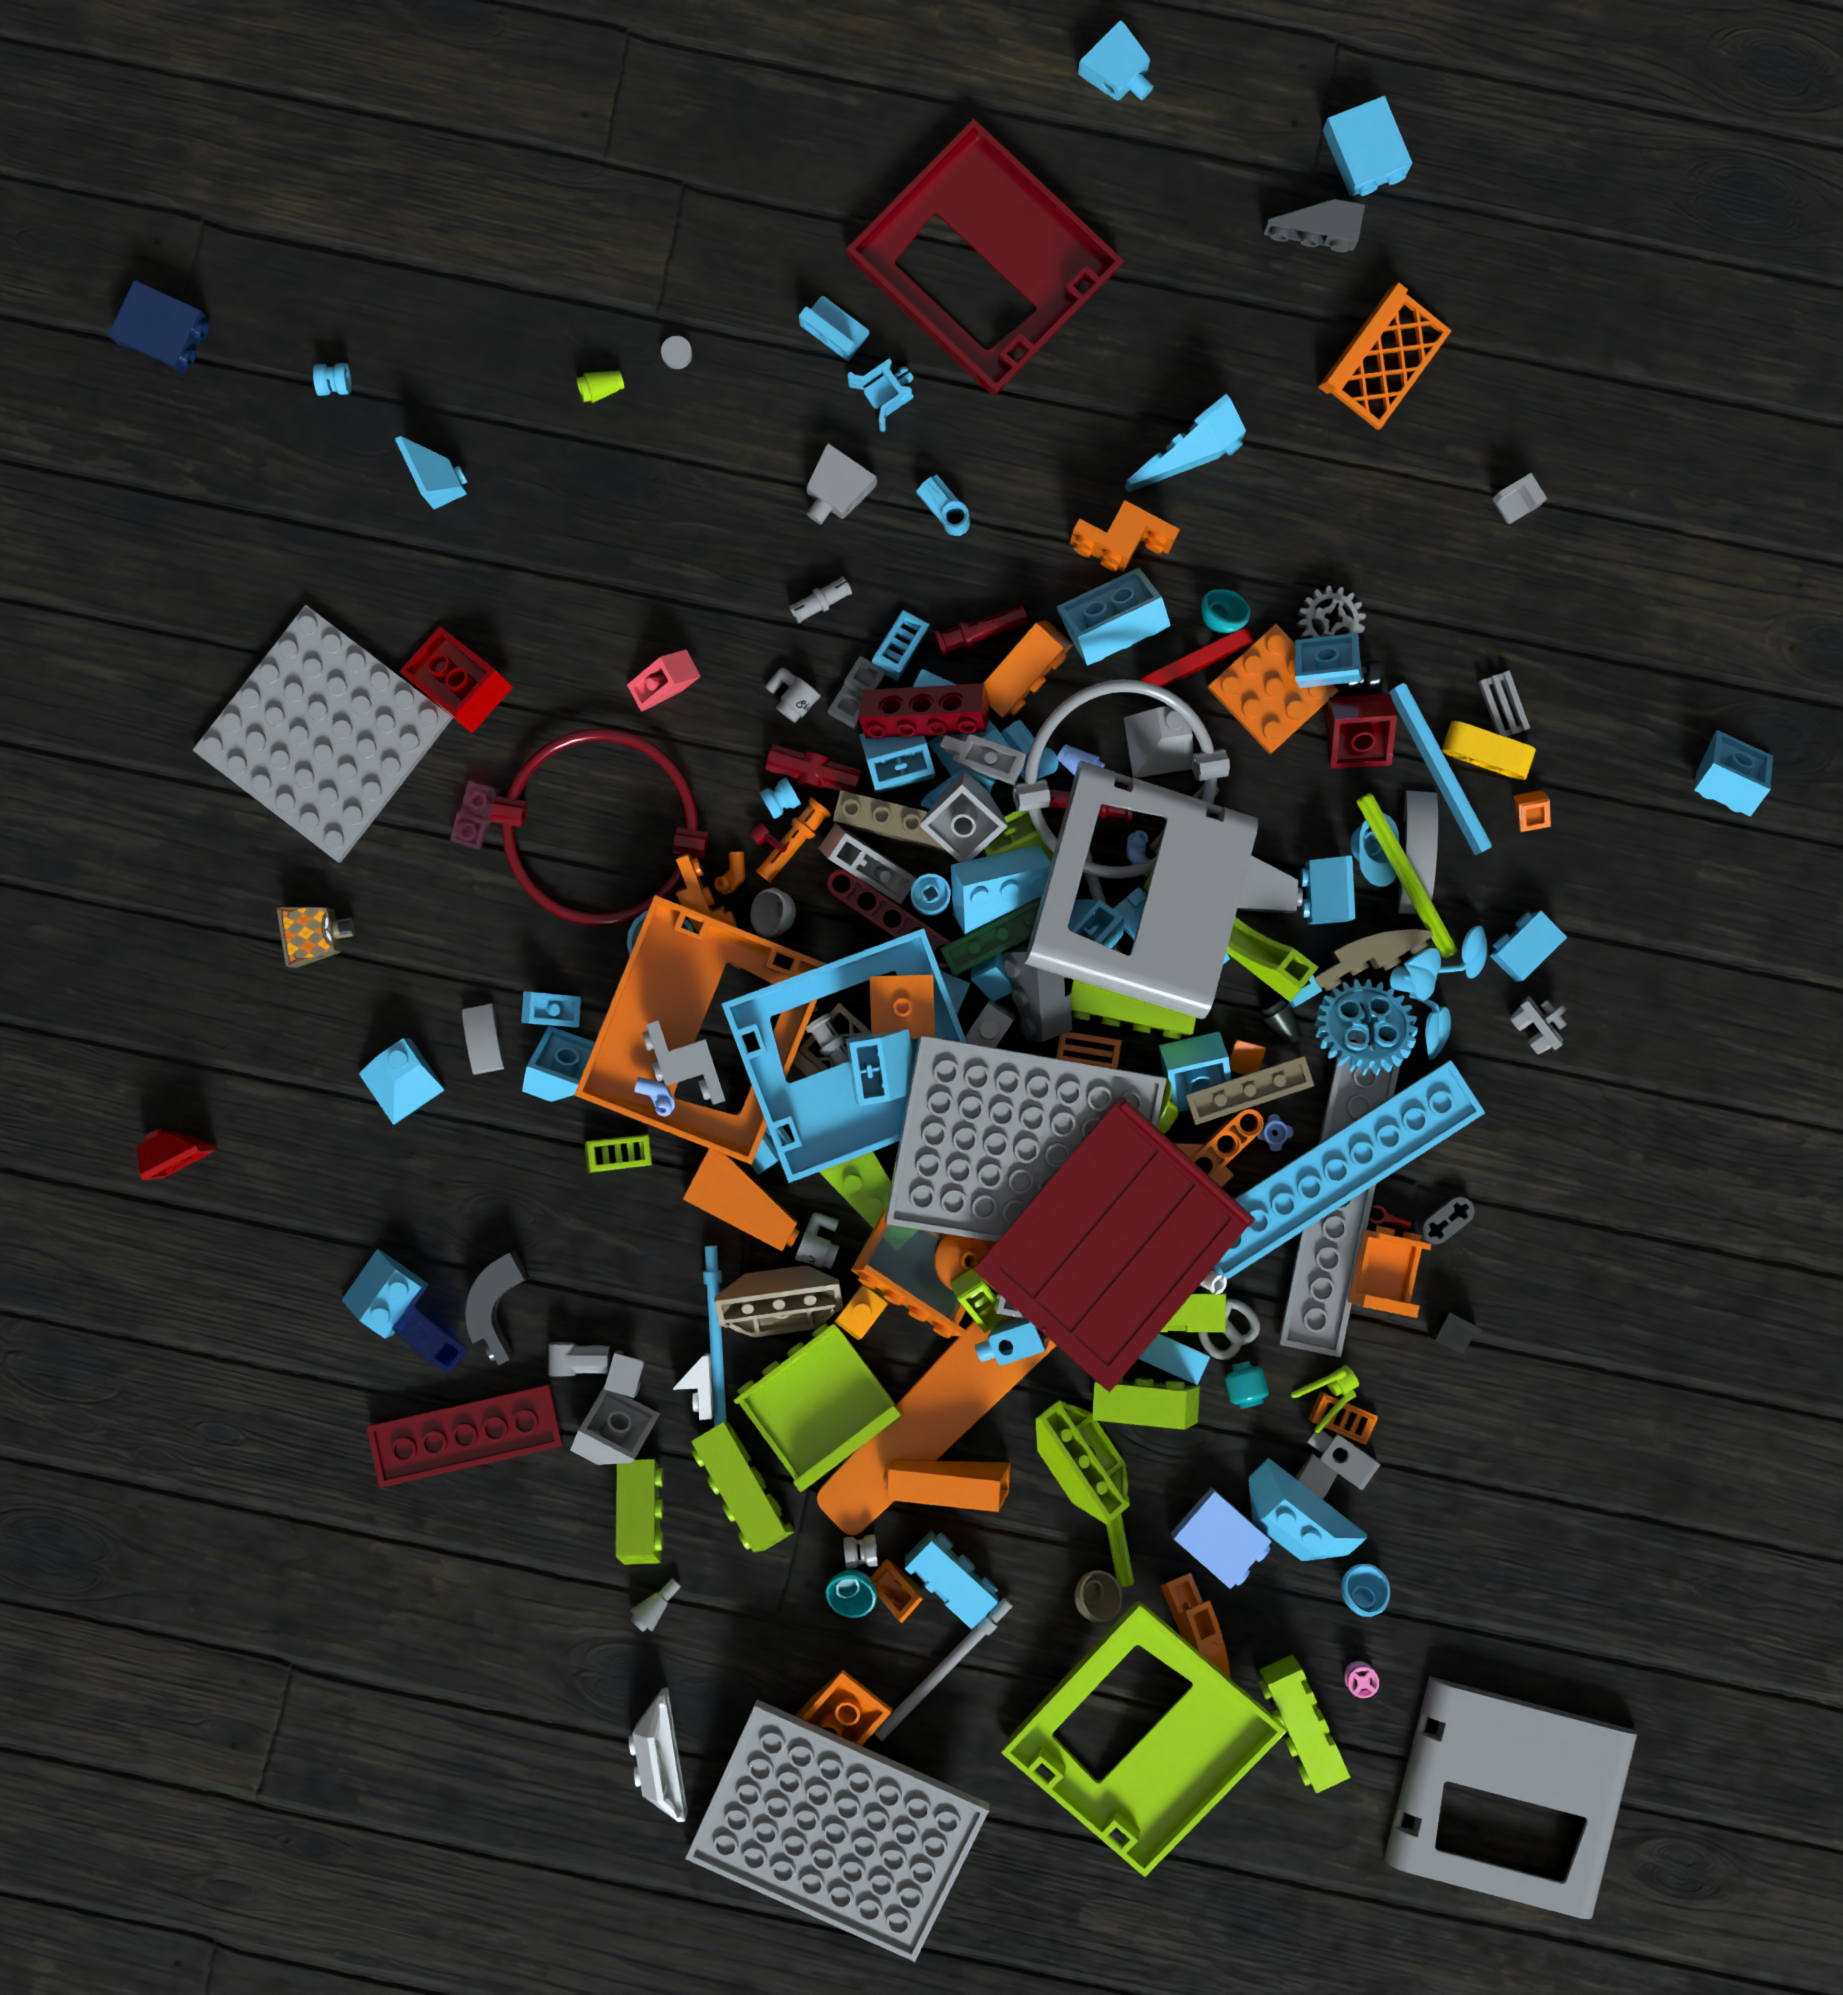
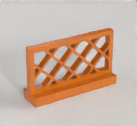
M1399 282L1386 292L1318 386L1326 394L1332 393L1377 430L1382 428L1451 332L1448 327L1406 294L1408 289ZM1403 304L1413 311L1414 323L1400 325L1398 311ZM1393 320L1394 326H1388ZM1431 326L1440 335L1434 343L1424 344L1421 327ZM1415 328L1417 345L1403 346L1401 329ZM1394 330L1396 348L1382 349V333ZM1375 345L1376 350L1370 351L1372 347ZM1425 348H1430V349L1427 351V353L1425 354L1424 349H1425ZM1418 349L1419 364L1417 367L1406 368L1404 351ZM1397 352L1399 369L1385 371L1383 354ZM1377 355L1379 372L1364 374V358ZM1356 369H1358V375H1353ZM1412 372L1409 378L1407 379V373ZM1400 374L1401 389L1398 392L1388 393L1386 376ZM1380 377L1382 394L1367 396L1365 378ZM1359 379L1361 397L1352 398L1342 389L1348 381ZM1389 397H1394L1391 403H1389ZM1383 399L1384 412L1379 419L1370 413L1368 400Z

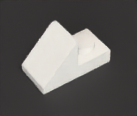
M705 1353L673 1388V1390L698 1388V1393H693V1411L699 1412V1420L712 1419L714 1416L710 1353Z

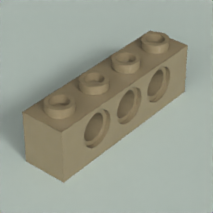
M840 790L833 817L834 824L949 853L919 826V823L928 812Z

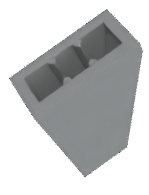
M1251 855L1237 910L1277 913L1296 912L1297 906L1302 905L1303 889L1298 888V880Z

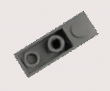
M1337 199L1268 219L1263 235H1268L1271 239L1281 242L1288 241L1289 239L1300 241L1302 245L1307 247L1328 246L1331 247V250L1340 253L1353 251L1359 241L1365 204Z

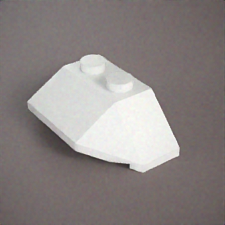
M662 1688L636 1724L633 1735L629 1736L631 1755H636L638 1767H634V1780L636 1786H641L643 1797L676 1821L683 1822L688 1813L669 1690L668 1688Z

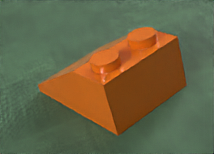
M842 1670L812 1696L795 1717L862 1746L891 1714L893 1709Z

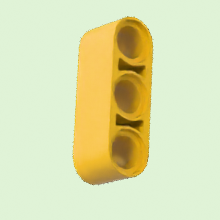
M1451 721L1441 751L1450 757L1519 780H1526L1536 749L1530 745L1463 722Z

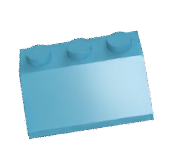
M1139 567L1057 606L1058 613L1072 642L1087 666L1101 661L1105 657L1121 649L1128 648L1132 644L1171 626L1162 596Z

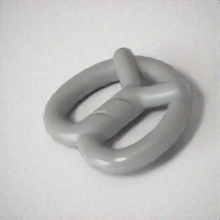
M1227 1298L1226 1332L1223 1333L1230 1340L1231 1346L1227 1350L1222 1351L1212 1344L1207 1332H1198V1336L1204 1349L1212 1357L1219 1360H1227L1238 1353L1241 1345L1254 1341L1260 1332V1322L1255 1312L1248 1305L1239 1300ZM1232 1308L1243 1313L1249 1320L1251 1328L1247 1334L1241 1335L1229 1321L1228 1317Z

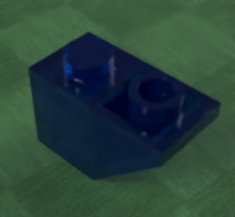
M413 1304L410 1305L391 1328L427 1361L447 1374L451 1372L468 1351V1348L454 1332Z

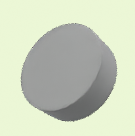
M681 336L669 337L661 347L662 358L670 368L682 369L691 362L692 349L690 343Z

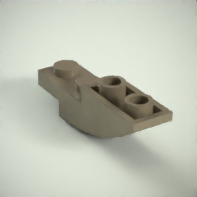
M1395 930L1359 939L1329 953L1335 964L1314 976V979L1320 989L1324 987L1327 992L1341 984L1340 977L1346 973L1351 972L1354 976L1368 968L1369 966L1366 962L1368 960L1374 969L1383 966L1385 970H1388L1402 962L1399 956L1407 951H1410L1413 955L1427 947L1426 940L1431 938L1433 934L1430 930Z

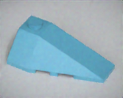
M1225 394L1194 420L1195 423L1189 429L1190 433L1188 435L1179 433L1166 447L1167 453L1162 455L1159 452L1127 480L1125 489L1131 492L1216 460L1225 453L1230 456L1243 445L1241 440L1246 430L1230 397Z

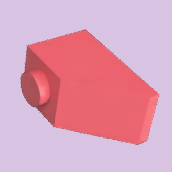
M685 649L659 657L628 683L627 686L642 712L683 691L696 681L700 674L688 651Z

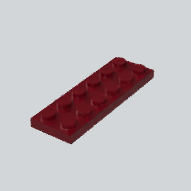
M551 1383L371 1424L366 1427L379 1488L564 1445Z

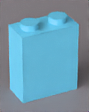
M1385 96L1327 119L1323 132L1350 197L1359 193L1361 196L1368 195L1374 192L1379 185L1387 182L1389 185H1393L1406 178L1412 161Z

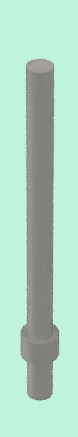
M1004 1597L875 1730L874 1734L883 1741L986 1634L990 1635L998 1627L997 1622L1013 1607L1012 1603Z

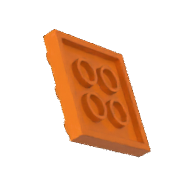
M1277 624L1207 687L1269 754L1273 753L1326 704L1329 697H1333L1339 691L1334 685L1299 688L1295 679V643Z

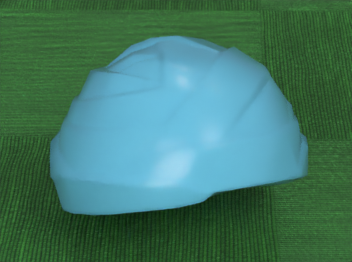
M1358 1564L1351 1567L1342 1578L1341 1591L1343 1600L1356 1614L1371 1617L1385 1610L1390 1599V1585L1387 1577L1380 1569L1370 1564Z

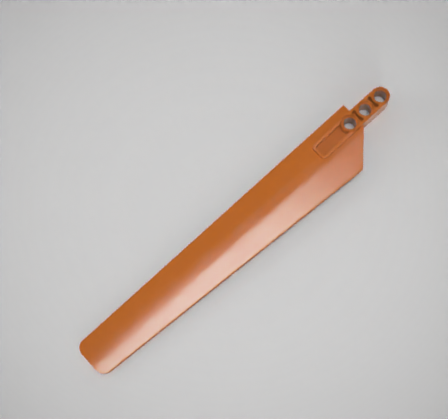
M1246 1108L1234 1112L1203 1143L1174 1144L1194 1162L1200 1157H1208L1211 1164L1206 1173L1223 1187L1234 1176L1225 1165L1260 1133L1264 1124L1263 1118L1256 1110ZM1245 1114H1253L1255 1117V1125L1250 1130H1243L1240 1126V1119ZM1229 1135L1233 1140L1231 1149L1225 1152L1219 1151L1217 1146L1219 1138ZM994 1309L988 1312L987 1314L983 1315L982 1318L992 1313ZM1011 1316L1000 1324L1013 1320L1017 1317ZM973 1320L965 1329L964 1336H959L896 1404L903 1415L853 1452L820 1487L817 1495V1502L820 1508L846 1534H860L894 1502L893 1500H887V1489H883L884 1471L889 1469L894 1460L937 1461L1056 1345L1050 1340L1045 1351L999 1366L996 1358L981 1362L976 1353L975 1344L988 1340L991 1330L984 1333L975 1320Z

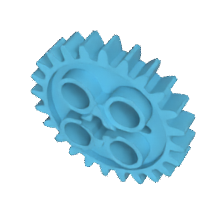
M1355 979L1352 988L1346 982H1343L1340 991L1333 988L1330 996L1325 995L1322 1005L1319 1006L1317 1011L1318 1017L1315 1021V1026L1319 1028L1316 1037L1324 1038L1320 1045L1321 1049H1331L1328 1054L1329 1059L1335 1056L1340 1058L1337 1066L1340 1067L1347 1062L1349 1063V1072H1353L1355 1067L1358 1066L1361 1069L1362 1075L1366 1074L1368 1068H1372L1374 1074L1378 1075L1381 1066L1387 1072H1390L1393 1064L1399 1067L1403 1059L1408 1058L1411 1052L1410 1048H1413L1416 1043L1414 1037L1418 1032V1028L1413 1025L1417 1017L1409 1015L1412 1009L1411 1005H1401L1405 998L1403 995L1397 998L1393 997L1395 988L1392 987L1385 992L1383 991V982H1380L1374 988L1370 979H1367L1365 986H1361L1360 982ZM1372 1009H1378L1383 1014H1378L1374 1012ZM1342 1012L1351 1014L1353 1018L1344 1016ZM1379 1036L1387 1037L1390 1042L1382 1040ZM1349 1040H1355L1360 1045H1354Z

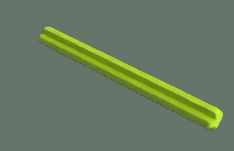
M1370 793L1361 796L1357 800V804L1424 926L1433 934L1431 938L1443 958L1450 957L1457 952V947L1378 803Z

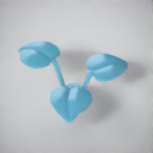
M1482 926L1472 927L1465 936L1462 946L1463 962L1460 965L1440 967L1441 957L1439 950L1428 948L1405 962L1404 965L1406 967L1395 966L1391 973V988L1409 992L1410 998L1417 999L1432 1009V1012L1427 1017L1425 1028L1428 1060L1434 1059L1440 1053L1448 1040L1451 1030L1449 1009L1443 1006L1439 1008L1438 1004L1428 999L1434 991L1438 973L1464 971L1466 969L1467 977L1474 978L1481 972L1487 957V940Z

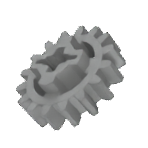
M1327 586L1324 595L1318 589L1315 590L1313 593L1314 600L1307 597L1303 602L1307 608H1301L1298 611V615L1304 617V619L1297 623V627L1305 628V631L1300 636L1301 639L1334 636L1338 632H1347V634L1362 633L1365 627L1358 623L1366 618V614L1358 613L1357 611L1362 606V603L1353 604L1351 600L1354 597V593H1350L1345 597L1343 596L1342 587L1336 593H1333L1331 586ZM1330 601V604L1325 609L1315 608L1320 603ZM1343 606L1347 609L1350 616L1346 615L1344 609L1342 608ZM1334 610V613H1333V616H1334L1333 621L1336 622V623H1335V625L1329 630V627H1330V625H1329V620L1326 619V618H1327V617L1332 613V611ZM1313 625H1316L1320 632V635L1316 633V631L1313 628Z

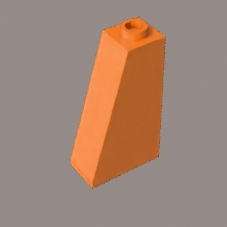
M709 1148L683 1200L780 1251H783L786 1245L792 1248L800 1233L799 1230L795 1229L798 1221L732 1157Z
M894 1460L889 1469L884 1471L883 1489H887V1500L999 1512L1009 1494L1011 1463Z

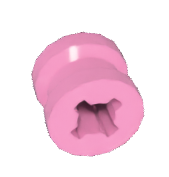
M1355 1661L1346 1667L1344 1681L1355 1696L1368 1698L1377 1692L1379 1678L1369 1664L1364 1661Z

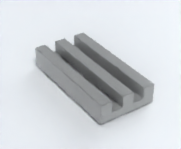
M1510 670L1478 682L1496 734L1508 737L1530 729ZM1502 680L1507 690L1519 726H1516L1515 720L1513 718L1506 695L1500 682ZM1490 684L1494 685L1509 730L1505 731L1489 687Z

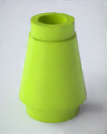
M619 370L614 372L583 373V377L577 378L578 389L583 402L591 401V403H594L624 389L623 378Z

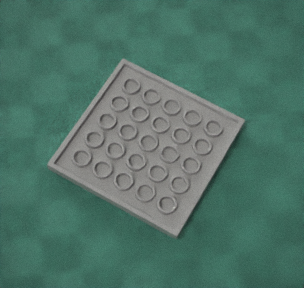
M305 605L197 743L193 751L334 860L341 863L453 718Z

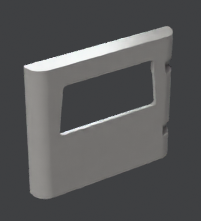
M1080 761L1076 769L1023 964L1204 1019L1208 1015L1215 998L1258 830V818ZM1115 782L1127 785V791L1114 787ZM1102 804L1161 816L1166 820L1130 956L1071 932L1068 929L1096 820ZM1206 812L1217 814L1218 819L1207 817Z
M1429 1676L1384 1856L1385 1862L1407 1873L1582 1919H1592L1637 1732L1633 1729ZM1428 1717L1439 1721L1436 1734L1425 1732ZM1449 1781L1585 1817L1586 1822L1565 1880L1560 1882L1436 1849L1435 1843L1444 1783ZM1404 1813L1415 1816L1412 1829L1401 1826Z

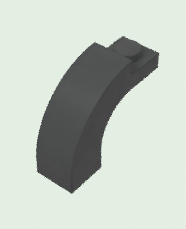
M515 1251L492 1262L480 1273L471 1287L466 1303V1326L472 1343L484 1338L486 1341L484 1345L486 1354L491 1361L496 1360L498 1366L515 1356L497 1321L499 1301L510 1288L529 1278Z

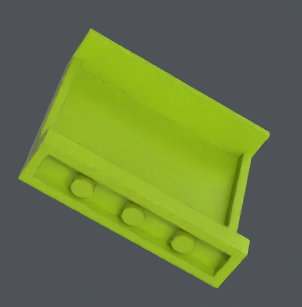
M825 1323L812 1333L814 1337L812 1341L805 1346L802 1342L798 1343L787 1352L789 1356L787 1360L782 1364L775 1361L762 1371L765 1377L757 1383L750 1380L737 1390L740 1396L734 1399L736 1404L741 1405L795 1480L793 1483L800 1492L807 1489L903 1415L837 1324H832L829 1327Z

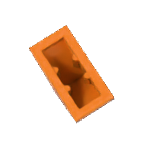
M888 1559L870 1577L876 1586L877 1596L901 1623L923 1600V1589Z

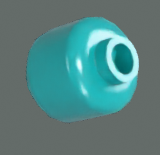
M1250 1361L1232 1365L1233 1372L1225 1376V1384L1231 1403L1239 1404L1240 1409L1263 1404V1398L1269 1394L1263 1369L1260 1366L1251 1367Z

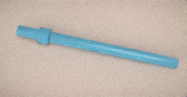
M714 1245L705 1246L706 1271H703V1282L707 1284L714 1427L722 1422H727L722 1327L719 1326L714 1297L720 1293L719 1284L722 1283V1270H718L717 1246Z

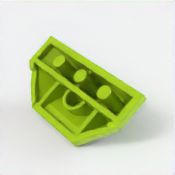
M1059 1400L1035 1418L1037 1451L1071 1502L1103 1523L1108 1524L1130 1506L1129 1497H1127L1126 1464L1097 1420H1092L1093 1414L1091 1412L1068 1405Z

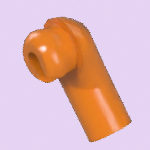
M744 852L729 853L730 869L721 877H717L714 882V887L718 892L730 894L744 882Z

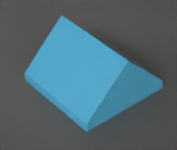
M1358 633L1295 640V679L1299 688L1362 681Z

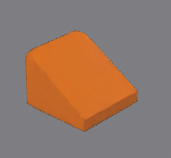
M1539 790L1513 796L1520 832L1551 827L1550 799L1544 791Z
M1234 1040L1229 1056L1230 1071L1243 1075L1259 1071L1266 1047Z

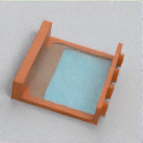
M886 1206L851 1271L860 1276L858 1280L862 1284L872 1289L877 1287L885 1293L884 1298L896 1305L902 1304L910 1309L908 1313L915 1319L922 1322L928 1321L933 1324V1330L939 1335L950 1338V1336H964L966 1330L960 1327L959 1323L966 1309L958 1301L954 1292L940 1282L934 1268L935 1250L939 1242L948 1234L886 1224L884 1222ZM984 1240L989 1250L996 1243V1241ZM969 1256L965 1258V1265L967 1267L970 1266Z

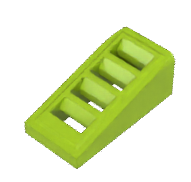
M648 1134L593 1140L584 1143L588 1173L652 1165ZM639 1142L641 1160L635 1161L633 1143ZM621 1144H626L628 1162L622 1161ZM614 1145L615 1163H610L608 1146ZM595 1147H601L603 1163L601 1165H597Z
M974 1268L953 1280L950 1285L958 1301L983 1332L986 1333L1011 1316L997 1314L993 1311L982 1318L983 1315L995 1308L997 1295L990 1285L973 1271Z

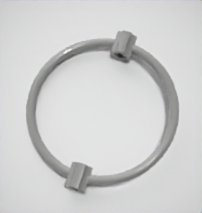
M1138 680L1106 681L1075 693L1062 702L1045 720L1032 743L1028 755L1025 782L1013 785V800L1017 811H1029L1037 833L1045 845L1054 853L1057 838L1048 827L1041 808L1050 807V791L1045 779L1037 780L1043 749L1054 729L1071 711L1093 698L1110 693L1132 692L1154 697L1172 707L1186 720L1195 733L1202 751L1193 754L1191 760L1192 771L1196 780H1205L1202 800L1211 804L1214 803L1217 778L1225 777L1229 774L1230 761L1226 750H1214L1211 738L1198 715L1187 703L1171 691L1158 685ZM1207 811L1206 816L1209 817L1210 812ZM1156 857L1129 866H1105L1086 860L1083 873L1112 879L1137 877L1153 871Z

